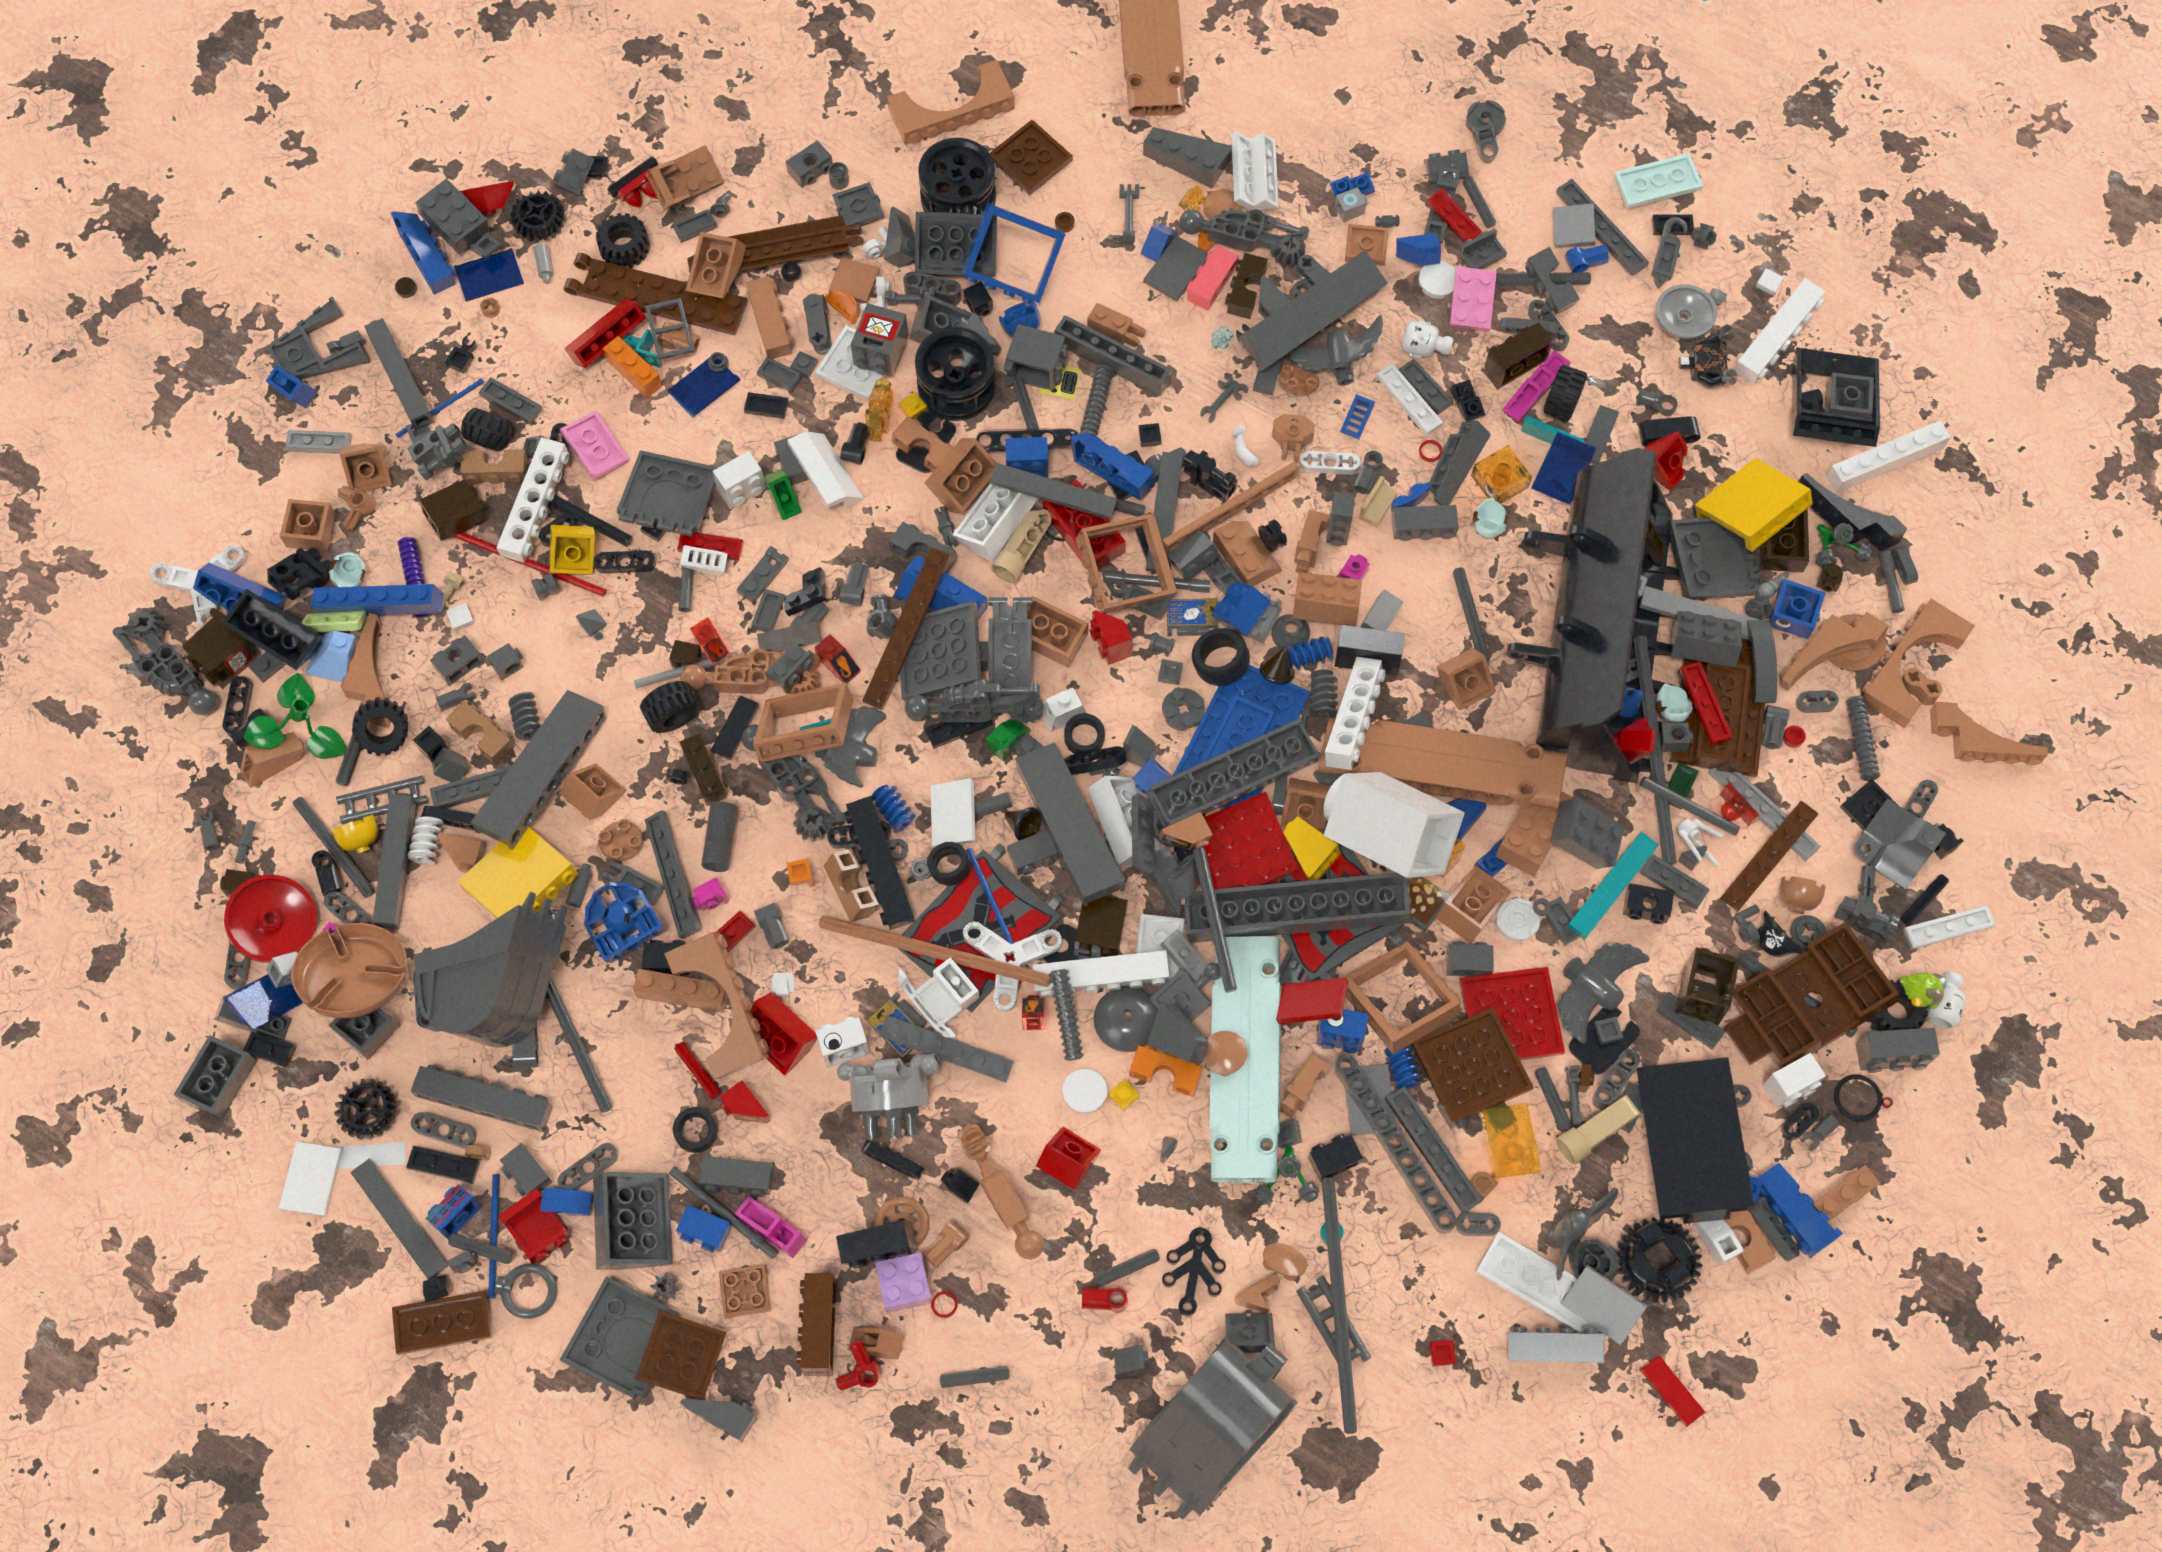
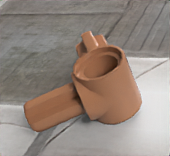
M346 486L338 488L337 495L347 501L348 507L351 508L342 526L352 531L361 515L366 516L374 511L376 501L361 490L353 491Z

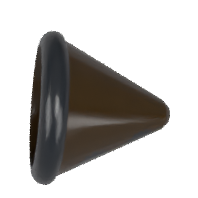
M1286 649L1279 650L1260 664L1259 670L1261 675L1271 683L1287 684L1294 678L1295 672Z
M1029 807L1005 813V819L1018 841L1033 836L1039 831L1041 817L1036 808Z

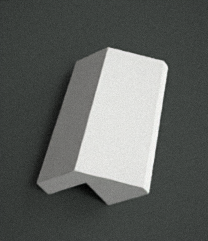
M1238 131L1231 134L1234 202L1246 209L1279 208L1275 140L1263 132L1251 139Z
M806 431L787 440L788 446L827 509L841 502L845 508H848L864 500L824 434Z

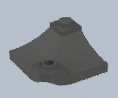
M1887 799L1856 842L1854 853L1866 865L1875 867L1878 873L1906 890L1946 833ZM1868 845L1870 847V851L1864 852L1862 850V846Z

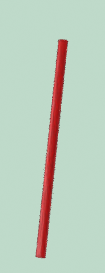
M464 532L452 536L500 556L496 548L497 545ZM526 558L525 563L509 559L544 574L550 573L549 566ZM551 573L554 578L602 597L606 595L607 589L566 573Z

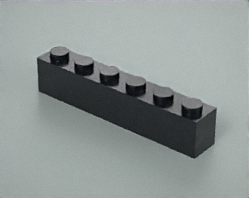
M871 796L846 804L847 811L844 812L847 824L852 823L854 831L851 832L854 844L859 843L861 851L858 852L861 864L867 865L868 872H865L869 885H874L876 892L873 893L878 904L882 907L883 912L879 914L883 926L888 925L889 930H893L913 923L915 921Z

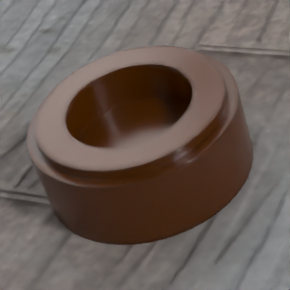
M1061 212L1055 217V227L1057 230L1064 233L1073 230L1075 219L1071 213Z

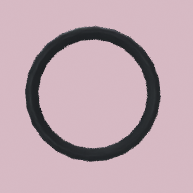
M1850 1075L1840 1080L1835 1088V1104L1839 1111L1847 1118L1855 1121H1866L1876 1116L1880 1111L1882 1094L1879 1087L1870 1078L1863 1075ZM1852 1079H1859L1869 1083L1877 1094V1105L1874 1111L1866 1116H1854L1844 1110L1839 1100V1091L1844 1083Z

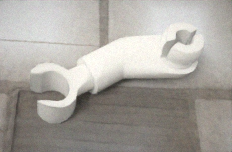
M1239 424L1238 429L1234 428L1232 430V435L1236 436L1235 454L1246 466L1255 467L1258 465L1259 459L1246 448L1243 437L1245 426Z

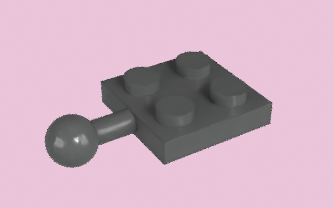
M1209 963L1205 967V974L1196 982H1194L1185 969H1181L1149 999L1157 1009L1160 1002L1177 1005L1192 1022L1212 1004L1201 988L1210 980L1215 981L1221 977L1219 964Z

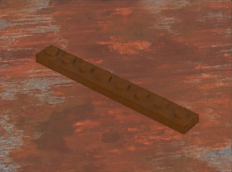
M933 547L930 548L863 697V703L883 711L952 557L950 554Z

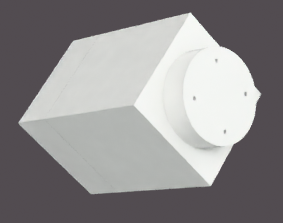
M1382 772L1347 773L1340 776L1333 783L1326 795L1323 811L1328 823L1324 836L1406 878L1442 875L1445 873L1465 812Z

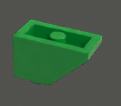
M782 469L763 477L768 493L782 520L802 512L788 476Z
M1009 719L1004 721L986 738L987 749L1004 761L1011 754L1013 747L1026 733L1029 734L1031 729L1022 722L1017 723V720Z

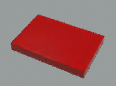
M1347 978L1284 984L1276 1021L1278 1024L1342 1018L1349 983Z

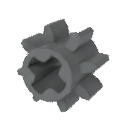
M1700 223V227L1694 228L1691 235L1694 246L1708 249V245H1714L1717 237L1716 232L1713 231L1714 226Z
M1755 595L1754 600L1749 599L1745 606L1747 615L1759 620L1769 618L1772 613L1770 599L1760 595Z
M667 1272L661 1278L656 1275V1284L650 1285L653 1290H657L653 1295L654 1298L657 1299L661 1296L663 1303H666L668 1298L675 1300V1292L681 1290L679 1286L674 1285L678 1281L677 1277L675 1276L670 1279ZM668 1283L670 1288L663 1292L661 1287H665V1284Z

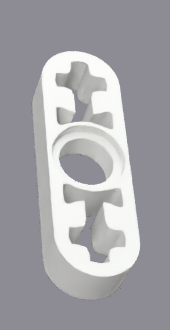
M1306 451L1301 455L1299 465L1303 471L1310 473L1353 475L1359 470L1360 458L1353 453ZM1307 459H1311V465L1307 464ZM1318 459H1321L1320 466H1318ZM1332 459L1336 464L1333 467H1328L1324 464V461ZM1340 460H1342L1341 467H1339ZM1348 461H1352L1353 467H1349Z

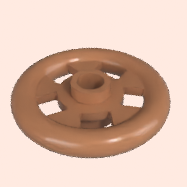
M896 1197L884 1203L878 1210L874 1227L883 1225L885 1216L892 1217L890 1223L900 1220L911 1221L913 1229L918 1233L915 1236L917 1246L925 1240L930 1226L929 1216L924 1206L915 1199ZM905 1206L906 1212L896 1214L895 1207ZM916 1212L920 1221L913 1223L910 1215Z

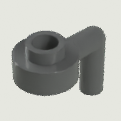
M1756 904L1734 915V920L1741 929L1739 935L1742 941L1750 945L1760 941L1759 933L1751 921L1747 922L1745 920L1760 912Z

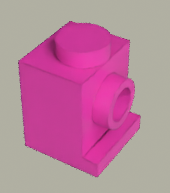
M1351 554L1344 567L1340 570L1339 577L1363 580L1368 572L1370 563L1360 554L1356 556Z
M716 877L692 889L695 895L692 900L698 910L701 908L703 911L714 909L722 901L724 904L729 903Z

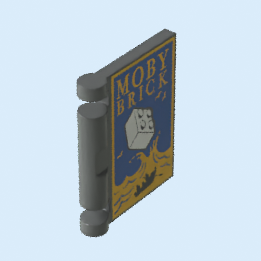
M1217 598L1169 599L1170 605L1167 608V636H1172V629L1177 628V636H1201L1207 631L1209 632V628H1218V621L1211 616L1217 604Z
M898 992L866 1020L878 1034L881 1032L887 1015L921 1028L925 1027L927 1022L905 999L900 1001L898 1005L895 1003L901 996ZM931 1026L927 1028V1030L934 1031ZM884 1039L902 1059L913 1050L912 1048Z

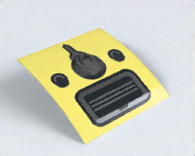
M1069 366L1062 367L1060 385L1056 384L1054 391L1039 388L1038 394L1075 400L1081 369Z

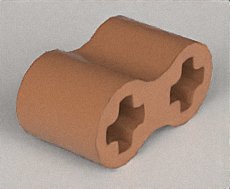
M1916 668L1908 669L1901 678L1909 694L1917 697L1919 702L1926 706L1934 704L1943 691L1938 681L1926 678Z

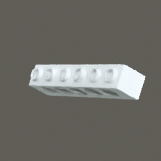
M541 437L496 547L500 556L525 563L527 556H530L533 540L538 537L540 532L539 525L541 520L545 519L547 515V505L549 501L553 500L555 485L561 480L563 465H566L569 460V452L564 443ZM548 462H553L552 465L545 466ZM541 480H546L545 483L538 484ZM539 498L538 501L531 502L533 499ZM529 516L531 517L530 520H528V521H523L524 518L529 517ZM519 535H524L523 538L519 540L516 539Z
M1356 657L1325 750L1327 767L1352 770L1354 762H1358L1360 755L1359 746H1363L1365 740L1364 731L1365 729L1368 730L1370 725L1369 715L1374 713V700L1380 694L1379 684L1384 682L1385 679L1382 660Z

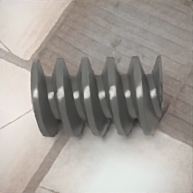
M1329 669L1316 670L1310 675V693L1312 695L1310 709L1312 715L1317 717H1328L1338 713V710L1333 708L1338 705V702L1334 700L1338 697V694L1334 692L1338 689V686L1335 685L1338 679L1332 676L1333 671Z
M532 692L518 693L508 701L510 714L512 715L511 719L514 723L515 737L522 741H530L541 726L538 723L540 717L536 715L538 709L535 707L536 701L533 700L535 695Z

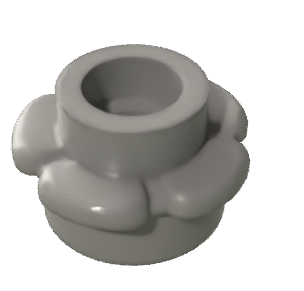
M1712 288L1711 292L1708 293L1716 304L1721 305L1722 302H1726L1725 299L1728 294Z
M921 859L914 861L910 867V875L914 876L918 881L928 878L931 873L927 867V861Z

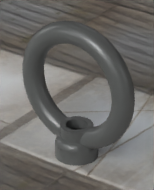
M523 1264L511 1270L506 1277L498 1276L494 1294L501 1295L504 1307L512 1315L522 1319H533L545 1314L552 1307L557 1296V1284L552 1273L545 1267L537 1264ZM525 1273L540 1275L548 1287L545 1301L539 1307L531 1310L517 1307L510 1297L513 1281Z

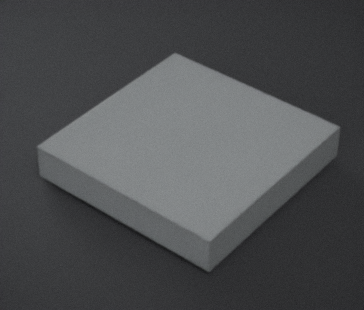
M1594 203L1553 207L1555 248L1596 244Z

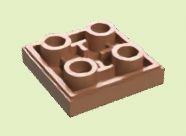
M765 1264L719 1271L724 1319L771 1312Z

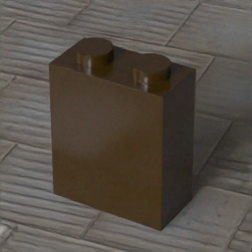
M465 479L419 499L422 513L440 541L487 521L485 503L483 500H478L474 486H469Z
M1103 896L1089 902V905L1086 907L1082 903L1074 949H1078L1079 952L1084 954L1096 952L1100 953L1103 957L1118 956L1128 900Z

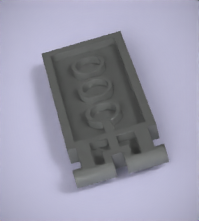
M989 597L988 605L993 606V618L988 619L989 683H998L1002 688L1029 686L1032 683V619H1028V606H1032V597H1013V606H1008V597ZM1001 694V696H1014V694Z

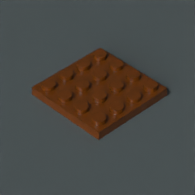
M1494 1008L1426 1035L1411 1044L1451 1125L1534 1089Z

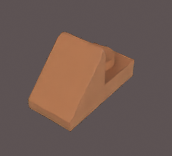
M1274 1274L1235 1296L1234 1301L1236 1305L1269 1313L1270 1309L1262 1295L1269 1297L1278 1291L1277 1287L1280 1284L1278 1276Z

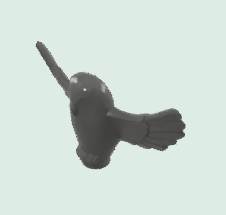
M1379 315L1373 324L1356 338L1351 339L1345 329L1335 330L1328 334L1327 347L1308 348L1299 345L1288 353L1290 359L1295 361V364L1302 367L1304 371L1312 370L1317 372L1326 369L1329 373L1333 371L1338 385H1349L1354 382L1353 362L1364 358L1368 353L1372 352L1374 345L1382 334V315Z
M866 706L858 709L852 708L843 745L815 751V757L825 761L824 766L836 774L839 779L862 788L863 784L856 774V766L874 767L878 758L877 749L864 742L868 733L877 724L886 719V714Z
M1604 943L1601 949L1595 951L1594 956L1590 958L1587 964H1583L1579 957L1569 961L1563 970V975L1565 978L1572 980V984L1568 987L1567 992L1562 994V1000L1557 1006L1561 1011L1560 1018L1564 1021V1028L1569 1031L1573 1038L1582 1044L1587 1043V1025L1595 1006L1598 1004L1608 1010H1615L1624 999V993L1615 983V980L1632 966L1648 962L1650 958L1647 954L1629 943L1623 945L1620 943L1612 945Z
M1613 1188L1586 1212L1576 1211L1566 1214L1556 1226L1549 1229L1547 1234L1549 1246L1554 1249H1561L1556 1271L1558 1281L1564 1272L1567 1254L1569 1262L1574 1264V1249L1581 1243L1580 1240L1594 1223L1598 1222L1601 1216L1614 1204L1619 1191L1617 1188Z

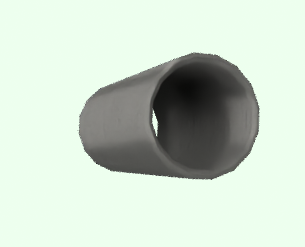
M717 801L710 804L701 866L706 870L713 872L729 870L738 807L732 803Z

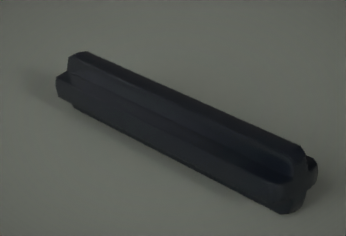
M653 156L649 157L607 188L608 193L615 198L621 188L649 168L657 166V160Z
M1940 874L1901 916V921L1907 926L1911 925L1949 883V879L1945 875Z

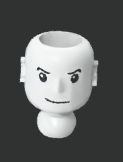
M1419 320V322L1411 321L1407 324L1402 349L1415 358L1430 357L1433 355L1434 350L1439 351L1443 355H1449L1454 339L1450 336H1438L1439 330L1436 326L1431 325V322Z
M1947 972L1943 975L1946 980L1944 997L1937 1008L1930 1009L1928 1007L1926 1011H1929L1926 1019L1934 1026L1952 1029L1961 1022L1966 1004V996L1959 990L1964 983L1963 977L1954 972Z

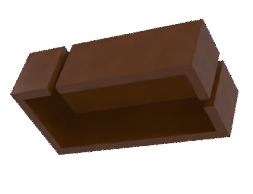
M805 1273L804 1280H800V1294H802L803 1303H799V1318H801L802 1327H798V1341H800L801 1351H797L796 1362L804 1376H833L836 1308L832 1307V1304H836L837 1286L833 1273Z

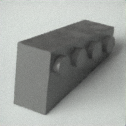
M1153 127L1143 142V155L1205 186L1213 188L1231 161L1232 146Z

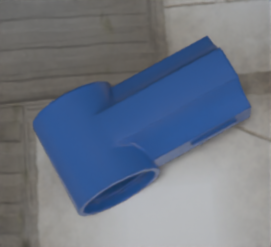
M1604 245L1587 249L1575 247L1565 254L1572 272H1584L1589 267L1608 263L1609 261L1608 249Z

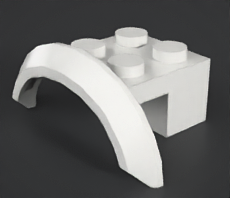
M951 957L933 970L934 976L917 990L913 988L905 973L899 969L898 981L915 1007L940 1035L954 1039L956 1035L945 1025L979 999L978 989Z

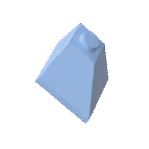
M338 631L322 634V642L310 659L306 675L342 682L343 677H346L348 673V662L354 656L357 638L355 635Z

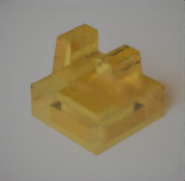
M1198 185L1194 186L1186 192L1178 205L1183 210L1196 209L1199 211L1201 208L1197 206L1196 201L1200 205L1206 201V198L1202 195L1203 190Z

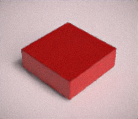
M1453 1340L1429 1343L1432 1367L1456 1365Z

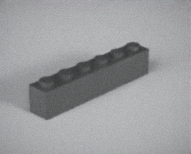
M1066 315L1063 316L1054 330V334L1065 336V345H1068L1069 351L1097 365H1109L1113 368L1115 374L1160 397L1171 382V368Z
M433 1065L419 1067L411 1088V1093L415 1097L544 1132L553 1108L547 1097L538 1094L532 1097L526 1095L527 1092L516 1088L513 1091L507 1090L505 1086L499 1083L485 1084L482 1079L477 1077L463 1078L462 1074L455 1071H449V1073L441 1072L439 1067Z

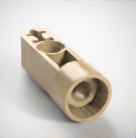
M1033 510L1025 514L1003 551H1000L991 565V570L995 575L1009 583H1015L1025 568L1026 562L1051 524V515L1047 510Z
M1625 1095L1577 1129L1572 1127L1557 1137V1146L1564 1157L1571 1164L1576 1165L1591 1154L1592 1148L1633 1121L1641 1113L1631 1099Z

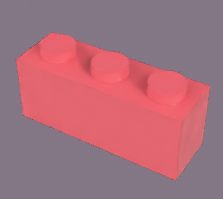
M1219 245L1216 246L1214 251L1211 250L1207 255L1205 265L1199 267L1195 280H1191L1186 288V292H1188L1187 301L1209 311L1235 271L1239 255Z

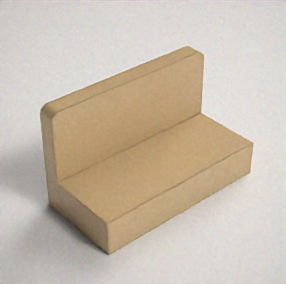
M1380 476L1362 505L1359 519L1376 528L1380 525L1398 492L1383 485L1385 478Z

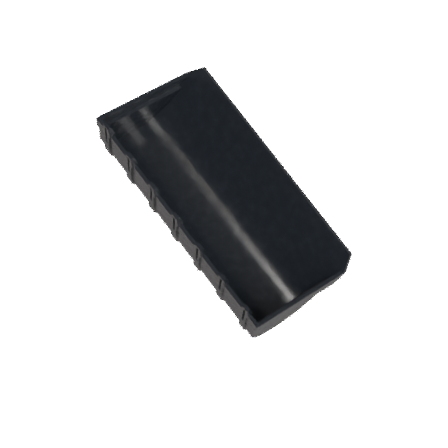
M1641 448L1621 452L1620 457L1592 464L1577 473L1573 484L1566 535L1540 531L1525 532L1523 540L1525 546L1563 557L1550 647L1510 643L1507 645L1506 655L1511 659L1547 668L1536 744L1540 745L1543 750L1568 753L1566 767L1612 775L1615 780L1636 784L1638 783L1639 772H1651L1650 759L1641 758L1630 764L1613 737L1617 732L1644 717L1642 699L1640 711L1635 718L1624 720L1617 717L1623 711L1626 685L1640 690L1639 678L1626 683L1629 660L1636 658L1634 638L1646 636L1652 675L1654 656H1671V644L1657 641L1659 618H1673L1639 608L1641 597L1638 598L1640 577L1642 575L1647 578L1645 586L1663 591L1664 580H1681L1679 569L1666 565L1669 542L1672 543L1667 523L1673 519V514L1654 477L1657 454ZM1649 517L1664 544L1663 562L1659 564H1654L1645 547ZM1637 667L1630 668L1632 672L1638 670ZM1652 679L1654 694H1658L1665 682ZM1658 721L1659 731H1660V728H1661L1662 723H1665V722Z

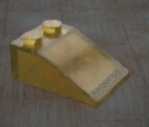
M1527 1103L1494 1107L1482 1111L1490 1175L1492 1178L1541 1173L1538 1147Z

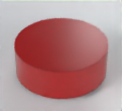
M1796 725L1786 728L1783 734L1784 743L1791 748L1800 747L1806 739L1805 731Z

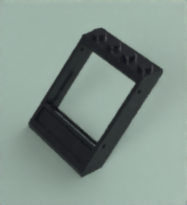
M1796 347L1792 370V435L1876 447L1880 431L1879 359ZM1833 372L1874 377L1871 418L1801 409V373L1830 377Z

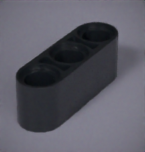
M1694 416L1645 420L1638 425L1641 443L1644 447L1674 432H1680L1686 444L1694 443L1701 439L1698 420Z

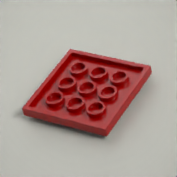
M1266 792L1204 817L1213 834L1208 841L1209 844L1203 848L1206 852L1214 890L1267 885L1299 872Z
M1548 967L1461 977L1459 979L1466 1019L1494 1008L1520 1060L1564 1055L1565 1049Z

